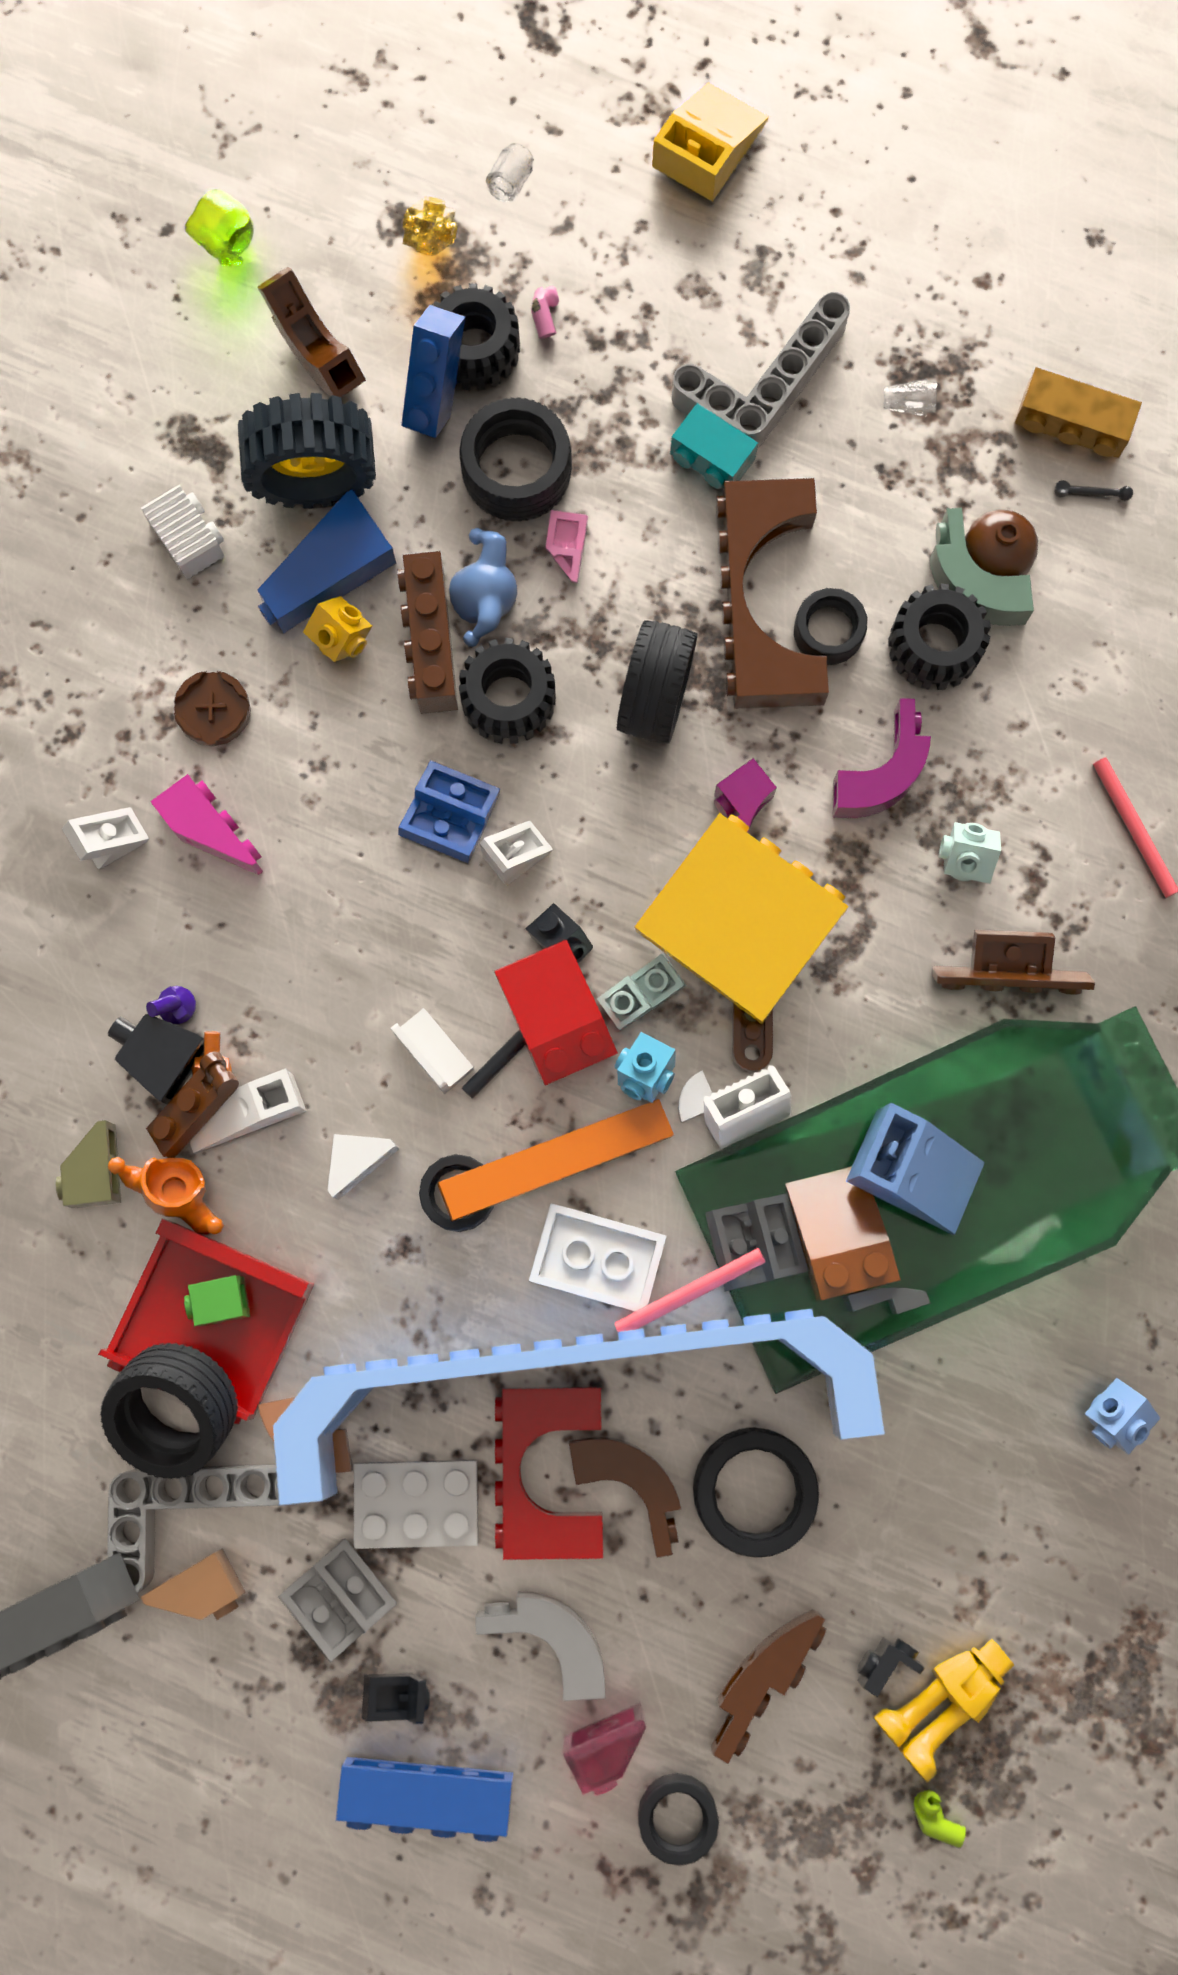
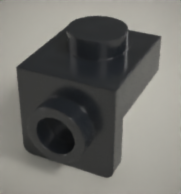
M554 903L525 928L529 935L544 949L567 940L577 963L581 962L593 949V945L582 928Z
M883 1637L874 1652L869 1650L862 1658L857 1672L861 1675L857 1681L865 1690L878 1698L899 1661L920 1675L925 1667L916 1659L919 1652L900 1638H897L893 1644Z
M413 1673L364 1675L361 1719L366 1722L408 1720L413 1724L424 1723V1713L428 1710L430 1704V1693L425 1679Z

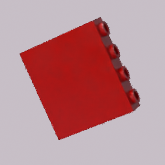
M161 1219L155 1234L160 1235L108 1348L100 1349L98 1355L109 1359L107 1364L109 1368L121 1372L131 1359L153 1345L177 1343L178 1345L190 1346L201 1353H205L214 1362L216 1361L231 1380L238 1401L237 1416L234 1424L239 1425L242 1419L245 1421L252 1420L258 1411V1404H261L315 1284L173 1221ZM235 1275L243 1276L250 1317L207 1326H194V1320L188 1319L184 1305V1297L189 1295L188 1285Z

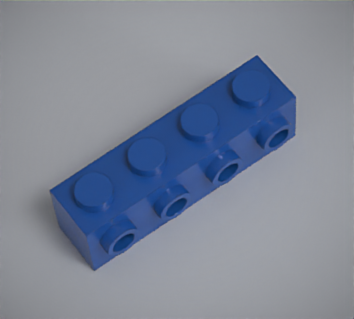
M347 1757L341 1767L336 1821H344L348 1828L356 1830L370 1829L372 1824L389 1826L388 1830L390 1832L398 1834L413 1833L414 1828L431 1830V1835L440 1838H452L456 1836V1832L473 1834V1838L478 1841L495 1842L498 1841L499 1836L507 1837L514 1772Z

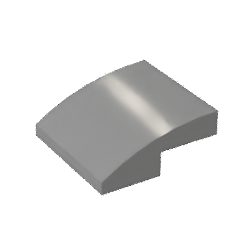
M346 1539L340 1542L278 1596L329 1663L397 1604Z

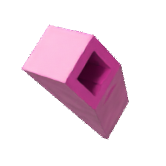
M187 774L150 801L182 842L257 875L263 872L256 862L262 856L249 839L241 843L233 833L239 827L228 812L224 809L218 813L212 806L211 802L216 797L203 780L195 784Z

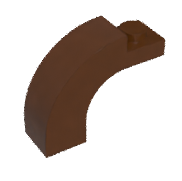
M286 267L257 286L273 315L271 318L299 362L325 393L330 397L332 395L343 397L366 381L350 349L340 343L326 328L291 268Z
M590 1437L569 1441L576 1485L612 1480L624 1483L634 1489L647 1507L656 1558L673 1555L671 1544L679 1543L674 1517L666 1519L665 1512L681 1510V1505L676 1490L661 1465L644 1450L623 1440L609 1437Z

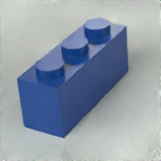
M429 305L414 324L402 427L436 438L451 417L465 323L464 316Z

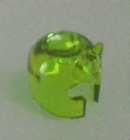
M213 189L208 191L198 201L194 212L185 223V232L199 246L202 245L210 256L219 259V263L222 266L226 267L227 265L231 267L233 264L243 265L244 259L241 255L252 242L254 226L251 216L239 201L223 190Z

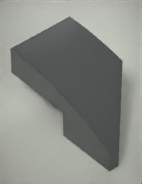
M910 1288L871 1289L842 1296L848 1312H853L886 1300L892 1314H899L930 1303L926 1291Z

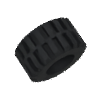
M469 283V288L462 289V286L458 285L453 287V293L449 294L447 291L440 295L441 303L434 301L432 306L464 316L463 332L471 329H480L492 335L488 341L477 346L461 344L456 385L461 383L463 390L470 391L471 386H477L478 391L486 390L485 384L491 383L493 387L500 384V377L503 376L507 379L512 373L511 366L516 367L518 353H520L518 317L515 315V308L512 303H506V296L499 291L493 294V287L485 285L483 289H479L477 283Z
M940 584L938 590H935L933 585L924 587L922 593L915 591L910 595L908 602H903L890 630L888 647H892L889 653L891 662L898 660L895 669L900 675L904 672L909 674L908 682L914 684L918 680L922 682L921 688L929 690L932 684H936L937 690H945L949 682L955 687L961 684L963 678L968 679L974 672L989 645L991 636L987 634L991 629L990 620H983L987 611L984 606L977 608L975 604L978 599L973 594L969 597L964 596L963 592L965 589L958 586L955 591L949 590V584ZM928 624H938L948 628L955 635L958 648L951 651H938L931 648L923 641L919 628Z
M505 638V644L498 645L497 639L489 641L490 648L485 650L480 645L475 649V659L468 656L464 662L466 670H461L459 693L464 715L468 717L470 726L473 729L478 727L479 734L486 739L489 735H493L494 742L502 744L503 738H510V744L518 743V737L524 735L527 741L534 737L533 730L537 729L541 732L546 727V719L551 720L554 713L553 705L556 702V692L551 664L548 659L543 661V653L537 647L530 651V645L526 641L521 640L520 645H514L513 638ZM504 677L518 678L530 688L527 697L513 706L497 705L491 702L485 694L493 682Z

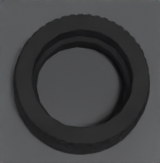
M510 397L508 399L503 398V400L499 399L478 410V413L473 415V418L469 420L463 431L459 451L462 478L473 501L486 513L505 521H528L548 513L562 499L571 477L572 449L564 424L547 406L532 399L528 400V398ZM515 434L530 436L544 443L550 450L553 459L548 472L535 482L522 486L502 485L488 478L481 470L479 464L480 457L485 449L497 439Z
M643 621L624 683L617 717V731L649 741L670 744L693 662L698 636L696 632L675 625L671 626L663 622Z
M177 1343L153 1345L131 1359L111 1383L101 1405L102 1428L111 1447L133 1468L140 1470V1472H145L147 1475H153L157 1478L161 1477L162 1479L185 1478L201 1470L215 1456L228 1437L237 1416L238 1401L234 1391L235 1388L232 1386V1382L223 1371V1368L216 1361L214 1362L211 1357L206 1356L205 1353H201L190 1346L178 1345ZM141 1388L160 1389L177 1397L192 1412L198 1423L199 1432H181L164 1425L149 1411L142 1399Z
M743 1428L725 1434L706 1450L695 1472L693 1498L702 1524L711 1537L721 1546L742 1556L755 1558L769 1557L790 1549L808 1532L817 1513L819 1485L812 1463L796 1443L769 1429ZM751 1450L769 1452L784 1461L793 1475L796 1489L794 1506L786 1520L771 1531L756 1534L738 1530L728 1523L717 1507L715 1496L717 1477L726 1462L740 1452Z

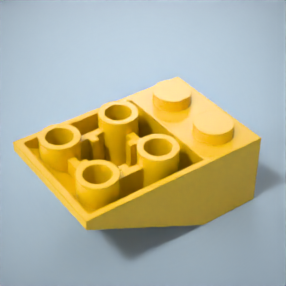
M707 83L672 112L654 138L652 167L713 202L769 120V116L716 86Z

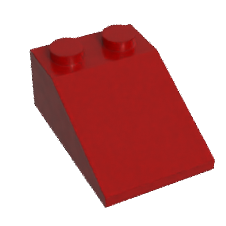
M563 940L494 970L534 1066L545 1086L618 1054L601 1012L567 940Z

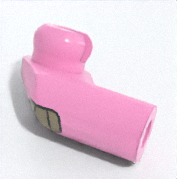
M553 286L546 289L540 287L534 293L531 313L539 339L548 338L556 334L549 307H555L559 303L557 290Z

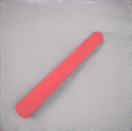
M1107 757L1098 760L1093 764V767L1164 897L1168 898L1178 893L1175 881Z
M757 1248L615 1322L617 1331L637 1330L766 1263L760 1249Z

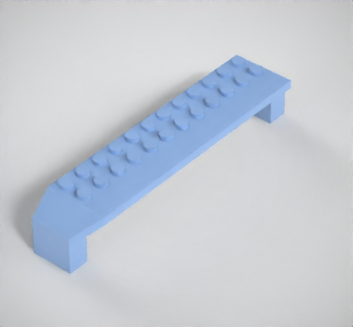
M813 1309L784 1312L786 1321L771 1322L770 1314L743 1317L744 1326L729 1327L728 1319L702 1322L703 1330L686 1332V1324L660 1327L661 1335L645 1337L644 1329L618 1332L619 1340L603 1342V1334L576 1337L577 1345L562 1347L561 1339L534 1342V1351L521 1352L520 1344L491 1347L492 1356L480 1357L479 1349L449 1352L450 1361L442 1362L438 1361V1354L407 1357L408 1366L397 1367V1358L365 1362L366 1371L356 1372V1363L323 1367L324 1376L311 1377L273 1425L279 1505L323 1501L338 1493L332 1434L374 1387L779 1340L825 1375L833 1435L839 1439H849L884 1434L873 1354L826 1317H814Z

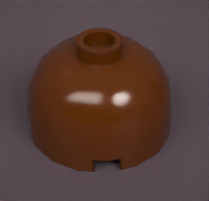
M998 509L986 512L971 524L965 535L966 547L971 559L982 570L993 575H1028L1037 558L1039 540L1035 528L1025 516L1015 511Z

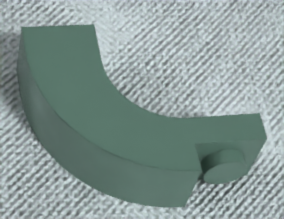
M947 508L941 523L936 525L937 545H935L929 559L930 570L937 587L939 588L940 584H949V590L955 591L958 586L965 589L963 592L964 596L969 597L973 594L978 599L975 604L977 608L984 606L987 611L983 620H990L991 625H1025L1034 611L1030 575L997 576L978 567L967 551L962 508Z

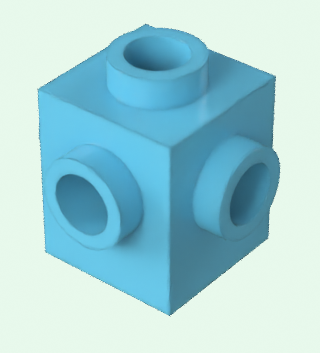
M640 1032L632 1047L622 1050L615 1064L618 1085L621 1086V1090L635 1100L643 1098L653 1103L659 1092L666 1093L674 1079L675 1073L672 1070L676 1063V1050Z

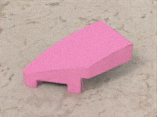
M551 510L546 550L570 581L578 583L588 515Z

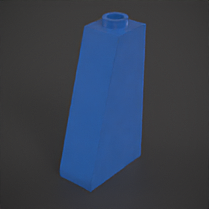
M352 489L343 495L257 589L263 602L258 606L260 612L270 626L276 622L283 634L311 617L318 603L339 596L343 597L396 564L392 546Z

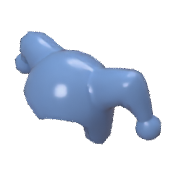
M480 528L472 529L469 533V540L473 544L478 545L482 543L483 545L477 562L456 572L451 579L449 587L450 600L457 614L468 623H477L474 630L467 631L463 637L465 644L469 647L477 646L481 637L497 628L501 616L510 611L517 597V582L513 573L505 566V537L494 531H482Z

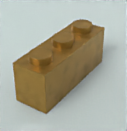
M1035 367L1026 387L1014 424L1023 426L1024 429L1032 433H1044L1056 437L1068 445L1077 444L1092 449L1100 456L1119 458L1130 440L1142 402Z

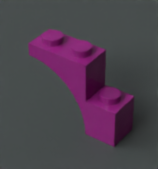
M752 758L716 784L714 804L723 816L729 818L732 814L741 819L750 828L760 810L773 799L777 787L755 759Z

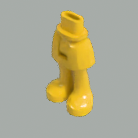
M991 1639L980 1650L973 1647L970 1651H965L938 1664L932 1669L936 1679L923 1692L897 1710L884 1708L873 1718L887 1737L899 1748L898 1750L924 1781L928 1783L937 1772L933 1757L936 1750L954 1731L968 1720L972 1719L979 1723L983 1719L1001 1689L998 1685L1002 1686L1005 1683L1002 1677L1015 1665L999 1645ZM946 1698L952 1702L933 1722L906 1742L914 1727Z

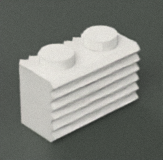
M178 485L141 508L149 524L186 579H190L193 575H197L199 571H203L205 567H210L212 563L223 559L224 554L219 544L224 542V539L212 521L205 524L200 515L205 511L193 492L186 495L181 486Z
M768 1066L767 1070L761 1069L760 1073L755 1072L753 1077L747 1076L746 1080L740 1079L739 1084L733 1082L732 1087L726 1086L725 1090L719 1089L718 1094L712 1092L711 1097L705 1096L703 1100L705 1123L722 1149L791 1116L792 1096L775 1067Z

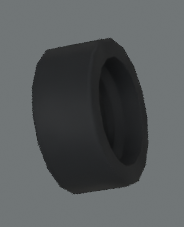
M825 588L813 592L803 600L795 618L794 638L797 647L806 655L826 656L827 665H835L847 661L858 652L867 632L868 617L864 606L853 594L843 589ZM822 608H835L844 612L852 622L850 638L845 643L837 646L824 645L816 641L808 629L811 615L816 610Z
M454 1154L442 1157L428 1167L421 1179L419 1198L423 1211L433 1223L445 1230L463 1232L476 1228L488 1218L494 1206L452 1222L450 1216L442 1212L437 1206L434 1196L435 1186L444 1174L453 1170L469 1171L482 1166V1163L470 1156Z
M679 1773L661 1776L646 1789L640 1799L638 1824L642 1841L649 1852L663 1863L677 1866L695 1863L709 1853L717 1839L719 1818L714 1798L707 1787L693 1776ZM669 1794H687L695 1799L702 1809V1829L697 1837L687 1844H669L661 1839L655 1830L653 1823L654 1810L659 1801Z

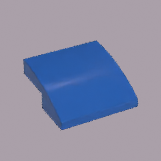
M430 760L415 788L414 799L398 827V835L469 863L496 804L500 788Z

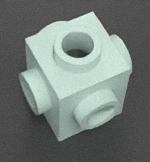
M954 822L950 836H943L939 849V858L944 859V874L951 875L960 881L974 880L990 884L1001 852L1000 832L988 830L976 823L961 824Z

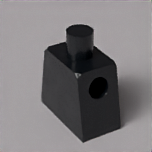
M147 1013L142 1017L137 1026L120 1016L114 1021L108 1031L110 1038L123 1045L115 1057L116 1062L156 1099L166 1105L180 1091L191 1075L195 1057L204 1055L203 1037L160 1018L151 1017Z

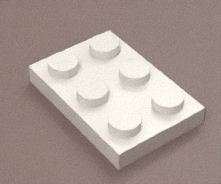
M551 1203L529 1282L636 1312L648 1306L666 1236Z
M477 1460L369 1462L354 1464V1549L478 1546Z

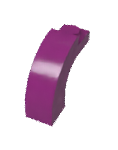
M900 698L894 710V751L892 758L887 763L868 771H837L833 780V818H862L878 814L895 805L909 792L926 763L931 736H915L920 735L922 726L921 712H915V699Z

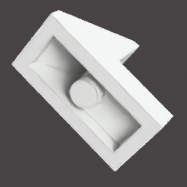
M131 807L68 820L62 828L80 861L92 859L98 869L104 868L149 840Z

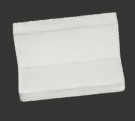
M424 1008L401 1027L396 1023L391 1028L395 1036L444 1094L474 1070L471 1063Z

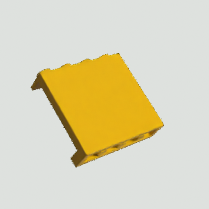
M719 813L634 928L637 933L759 1023L763 1024L774 1006L839 919L845 914L849 906L843 902L846 897L835 887L826 884L823 888L813 881L811 877L814 874L806 866L796 860L791 865L780 857L779 854L782 851L774 843L764 837L759 842L747 832L750 828L741 819L732 814L729 818H726Z

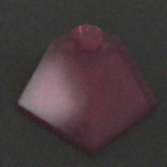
M641 1702L564 1736L563 1756L583 1795L591 1791L594 1792V1795L606 1793L618 1785L616 1780L623 1777L646 1729L645 1714Z

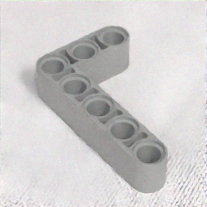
M838 292L824 294L747 397L701 367L694 364H685L680 366L673 375V405L679 411L688 415L696 403L757 441L759 448L844 334L850 313L849 300ZM826 315H834L837 319L828 318ZM813 342L818 346L811 347L806 345L805 343ZM792 369L796 371L797 374H788L784 370ZM692 386L696 390L686 391L681 387ZM772 397L775 398L777 402L769 403L765 401L763 398ZM721 405L725 407L726 410L717 411L714 410L712 406ZM752 425L755 426L757 429L754 431L745 430L742 426Z
M276 1464L203 1467L191 1476L188 1475L185 1478L181 1477L178 1479L182 1486V1492L178 1499L169 1497L165 1492V1483L168 1478L162 1479L161 1477L150 1476L145 1472H140L138 1469L120 1473L110 1483L108 1492V1558L120 1553L125 1565L131 1564L137 1568L140 1577L139 1582L134 1587L138 1593L151 1583L154 1576L155 1509L279 1506ZM251 1474L260 1476L264 1481V1492L259 1497L253 1496L247 1490L246 1482ZM211 1475L217 1476L223 1483V1493L219 1498L210 1496L206 1491V1481ZM129 1478L136 1480L140 1485L141 1491L137 1500H131L125 1494L124 1485ZM127 1521H133L139 1527L140 1536L136 1543L130 1542L124 1536L123 1530Z

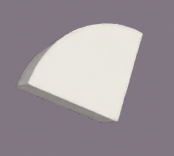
M703 1071L692 1076L680 1094L678 1113L681 1123L704 1114V1097H711L712 1091Z

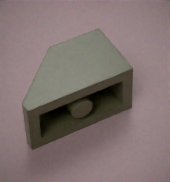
M106 1120L97 1121L60 1165L61 1176L56 1178V1193L58 1199L63 1200V1206L82 1208L121 1203L120 1178L117 1174L115 1175L108 1170L109 1161L112 1158L118 1157L115 1124Z

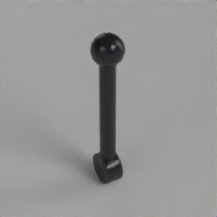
M1065 480L1059 481L1054 489L1058 497H1065L1068 493L1117 496L1124 501L1130 500L1134 493L1130 486H1123L1121 489L1071 486Z

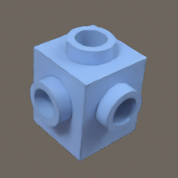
M1118 1378L1092 1401L1090 1408L1085 1413L1095 1427L1091 1433L1109 1449L1116 1445L1128 1455L1137 1445L1142 1444L1147 1439L1150 1430L1160 1420L1159 1415L1150 1402Z

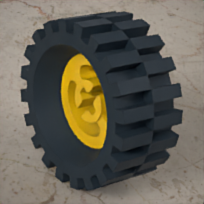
M300 393L289 394L290 399L282 400L280 396L269 398V405L259 402L253 405V412L246 410L242 414V420L238 421L241 482L247 492L252 491L254 498L259 500L265 497L266 503L271 505L283 502V507L294 508L295 504L303 505V509H313V504H322L324 508L333 506V501H339L351 489L357 497L365 494L364 488L370 489L373 486V480H376L371 418H368V413L363 408L358 410L356 403L348 401L342 404L341 397L334 395L327 400L322 399L321 393H311L310 398H301Z

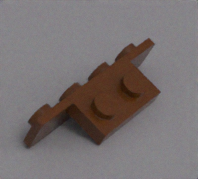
M974 930L971 967L932 966V975L935 981L941 984L943 988L950 990H962L965 988V985H978L983 990L994 992L1003 991L1004 987H1019L1021 991L1028 993H1041L1043 988L1058 989L1059 992L1064 994L1078 995L1082 993V990H1094L1095 981L1087 972L1052 970L1055 936L1053 933Z

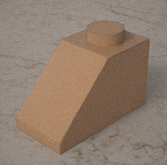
M220 1549L141 1596L144 1605L199 1620L213 1613L216 1620L239 1607L236 1599L243 1595L245 1590L224 1550Z

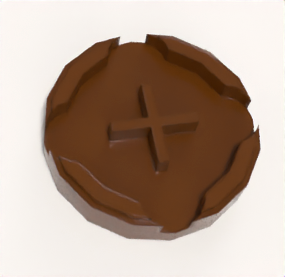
M207 671L194 674L183 682L176 692L174 699L175 721L186 737L197 744L212 747L227 744L240 736L249 721L251 707L248 694L240 682L226 672L207 673Z

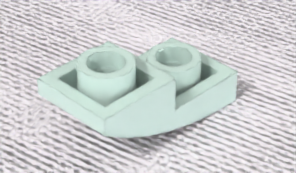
M660 954L632 976L625 977L598 997L597 1000L616 1027L622 1030L687 985L664 954Z

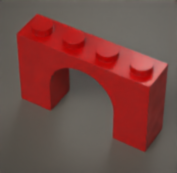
M601 1387L503 1388L502 1397H495V1422H503V1439H495V1464H503V1481H495V1506H503V1523H495V1549H503V1560L603 1559L602 1512H555L547 1510L531 1499L524 1488L521 1478L523 1455L529 1445L538 1437L553 1431L602 1430Z

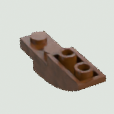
M812 1609L775 1630L743 1660L729 1678L717 1698L719 1708L726 1711L728 1715L711 1744L712 1753L715 1757L729 1764L733 1754L738 1757L742 1754L750 1738V1733L746 1731L754 1716L760 1718L770 1702L771 1695L767 1693L769 1687L785 1696L789 1687L795 1689L798 1686L806 1670V1666L802 1663L809 1649L816 1651L826 1633V1628L822 1626L825 1619L819 1612Z

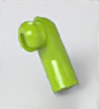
M931 1790L919 1792L914 1799L913 1810L923 1834L961 1848L965 1839L966 1828L944 1818L939 1804L941 1799L937 1793Z

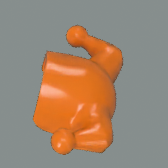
M120 1157L112 1158L109 1161L108 1170L115 1175L117 1174L126 1187L142 1194L147 1206L155 1213L165 1217L181 1218L195 1232L206 1235L211 1233L215 1235L222 1231L224 1226L222 1220L217 1218L203 1201V1196L206 1192L205 1179L201 1170L191 1160L183 1158H151L145 1163L144 1168L127 1166Z

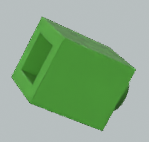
M235 1275L188 1285L189 1295L184 1297V1305L188 1319L194 1320V1326H207L250 1317L243 1276Z

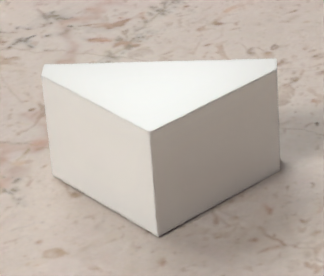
M530 820L486 837L480 842L483 858L505 886L509 885L553 850Z
M334 1134L328 1192L333 1198L340 1199L398 1151L399 1148L391 1139Z

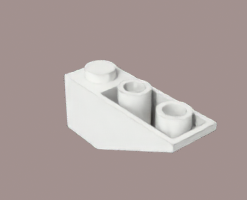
M285 1068L238 1087L190 1140L193 1153L196 1154L306 1112L294 1075Z

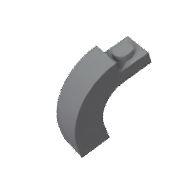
M518 1592L516 1597L517 1609H510L509 1603L497 1602L485 1604V1611L477 1612L475 1617L476 1635L529 1633L540 1637L553 1648L562 1669L563 1701L606 1699L604 1666L598 1643L585 1621L569 1606L540 1593Z

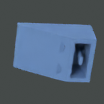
M889 1103L876 1110L846 1182L955 1235L985 1162L929 1121L893 1103Z

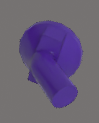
M170 986L160 992L161 994L158 999L146 1004V1011L149 1016L155 1017L159 1015L163 1020L177 1025L187 1022L193 1017L196 1010L194 995L182 986Z

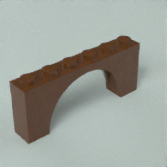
M815 478L725 481L723 495L716 496L717 519H723L724 531H718L719 554H725L726 566H720L721 589H727L728 601L722 602V623L729 624L730 637H724L725 660H731L732 673H726L727 696H733L734 709L822 706L825 704L829 694L827 657L806 655L792 651L768 637L751 616L743 591L744 574L753 558L766 545L783 535L800 530L813 529L817 515Z

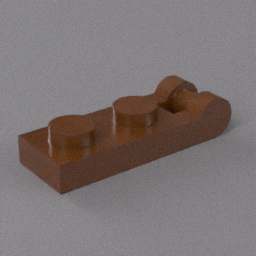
M214 1051L206 1054L200 1060L198 1071L147 1126L148 1133L163 1157L175 1158L239 1087V1081L234 1073L225 1069L227 1063L221 1053Z

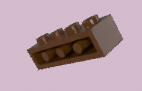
M441 551L404 554V569H397L400 592H406L407 604L401 605L403 628L410 627L411 640H404L406 662L413 663L414 676H408L410 700L417 699L421 714L458 710L445 574Z

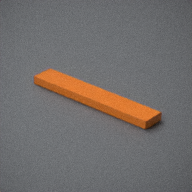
M657 1099L653 1103H646L438 1182L437 1185L450 1219L453 1222L669 1139L674 1134L660 1099Z

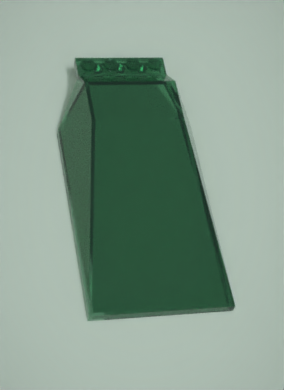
M1136 1006L1099 1023L1002 1019L675 1171L718 1266L705 1215L706 1212L786 1194L785 1183L852 1167L876 1110L889 1103H893L929 1121L984 1161V1166L955 1235L874 1196L890 1240L900 1280L860 1291L882 1288L917 1289L926 1291L930 1301L929 1304L899 1314H892L886 1300L853 1312H848L842 1297L845 1295L816 1301L808 1272L729 1291L742 1321L743 1317L770 1314L771 1322L786 1321L784 1312L813 1309L814 1317H826L871 1353L1116 1246L1170 1173L1178 1169V1088ZM779 1340L752 1342L775 1394L823 1374Z

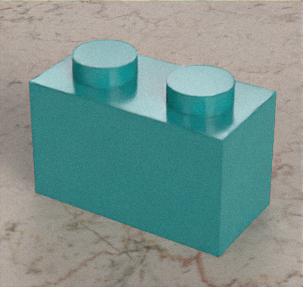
M696 403L672 435L670 454L680 466L686 469H694L703 475V478L709 485L720 489L724 488L725 481L741 480L755 461L758 442Z

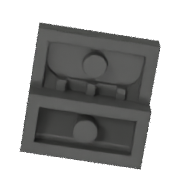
M788 1193L711 1210L705 1213L719 1268L757 1248L760 1249L766 1263L723 1284L725 1292L808 1272Z

